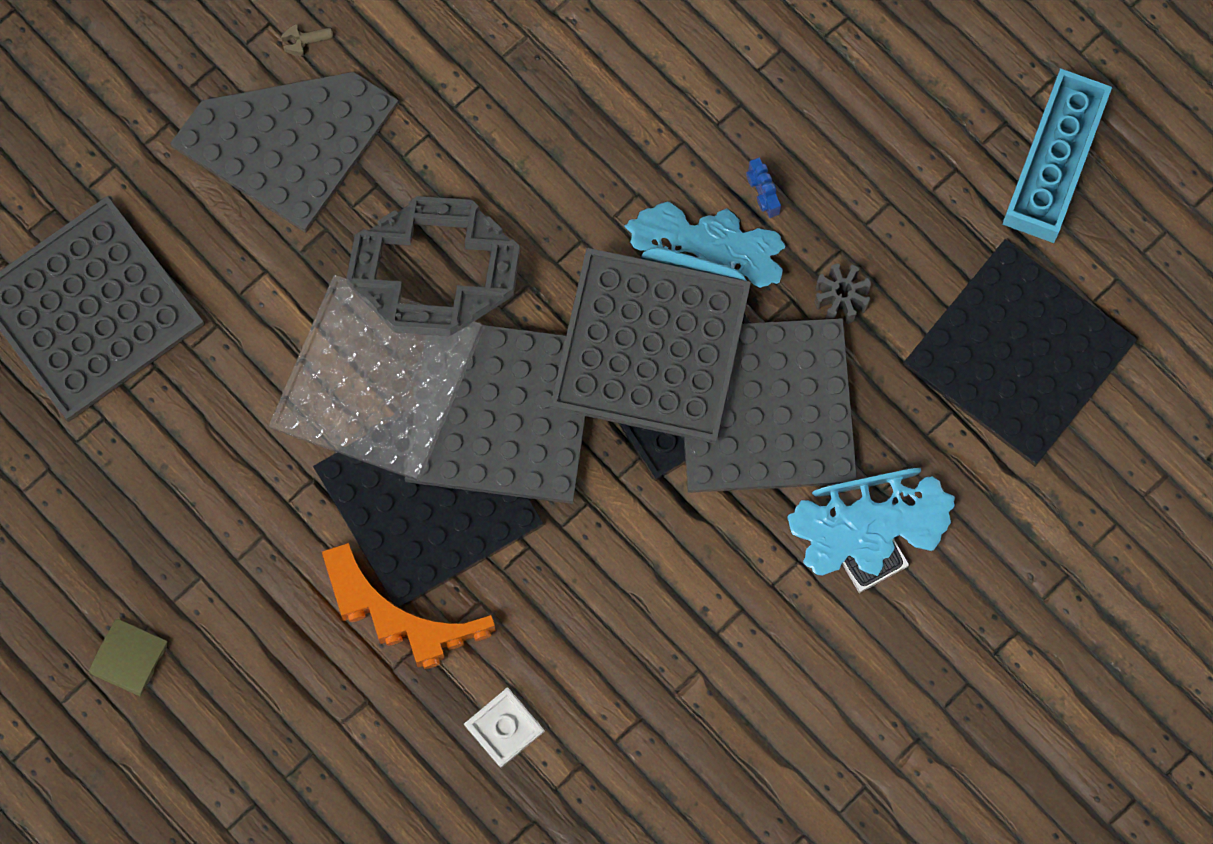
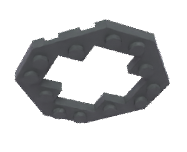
M417 196L409 201V206L397 212L394 210L378 220V225L368 231L363 229L355 234L346 277L347 285L395 333L452 336L514 296L520 246L513 239L510 240L495 221L489 216L486 217L473 200ZM414 224L467 228L465 249L491 251L485 287L457 285L454 307L400 304L403 289L402 281L376 280L383 244L411 245Z

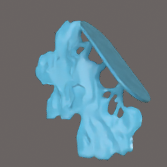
M664 202L656 205L654 208L640 211L637 219L629 220L628 224L624 226L632 233L630 241L632 246L640 251L646 250L641 256L643 260L747 281L744 277L745 275L759 288L768 286L771 283H780L783 269L770 256L778 254L785 248L784 243L781 241V236L775 231L760 228L742 233L739 229L740 220L728 208L719 211L716 216L708 215L700 218L699 225L694 226L688 223L686 216L679 208L671 202ZM662 238L670 241L672 245L671 250L667 246L663 247ZM656 239L658 245L652 244V240ZM675 246H682L680 250H675ZM680 252H690L695 254L697 257L686 255ZM736 264L741 265L739 270L734 269Z
M913 468L815 490L812 492L814 496L831 495L832 499L827 506H818L809 500H801L795 508V512L787 517L792 535L811 541L803 562L807 567L812 568L815 574L822 576L839 570L846 558L851 556L855 558L860 570L878 576L883 568V560L889 558L895 549L892 540L898 535L905 538L908 543L916 548L929 551L936 548L941 540V534L947 531L951 523L949 511L955 506V496L945 493L941 488L940 481L933 476L925 477L915 489L903 486L901 484L902 479L913 477L921 472V468ZM890 483L893 494L888 501L875 503L871 500L870 486ZM861 489L862 498L851 506H846L839 498L838 493ZM903 492V496H908L909 494L914 499L915 504L913 506L907 505L902 501L900 493ZM915 492H921L922 498L919 499L915 496ZM894 497H897L899 501L896 505L892 504ZM835 507L836 516L832 517L830 510Z

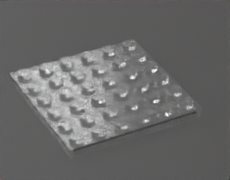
M334 275L269 427L281 433L420 481L484 330V326L480 323L472 322L452 336L395 333L347 285L346 278ZM402 297L400 299V304L423 305Z

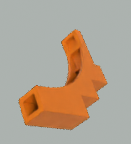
M349 543L322 551L343 621L348 619L349 622L360 621L366 617L365 614L371 613L380 644L386 643L387 646L395 645L403 641L402 637L408 636L417 667L423 666L424 669L440 665V660L445 659L442 648L447 647L448 650L456 649L464 645L463 641L472 638L475 641H481L491 637V632L496 631L492 615L464 624H448L422 619L409 614L391 604L370 585L360 571Z

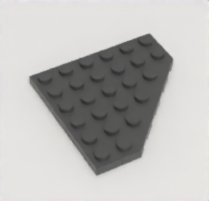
M350 72L202 100L170 144L178 152L306 233L399 105V102L396 98L361 76Z

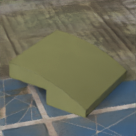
M116 618L89 669V674L141 696L154 674L156 664L167 648V641Z

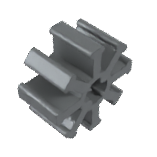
M834 264L829 272V277L833 281L820 274L815 290H821L825 293H817L814 303L817 310L822 306L832 304V307L827 310L826 320L835 319L838 309H843L846 318L845 323L849 324L854 322L857 313L853 310V307L861 310V313H865L870 297L865 298L861 295L869 294L871 283L869 278H866L865 281L853 284L860 270L855 265L850 266L847 278L843 279L839 270L840 264ZM838 290H844L843 294L847 292V297H841L842 294L838 296Z

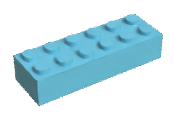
M1060 68L1002 225L1052 243L1055 242L1110 95L1111 86Z

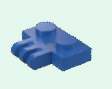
M759 157L749 161L746 176L750 186L756 187L758 191L757 202L761 211H766L769 218L780 215L781 204L776 195L775 184H772L771 175L767 174V166L762 164Z

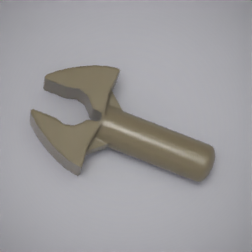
M294 25L283 33L281 40L284 42L295 39L297 42L293 45L283 46V49L289 54L304 56L303 48L306 44L333 38V31L331 28L302 33L298 31L297 25Z

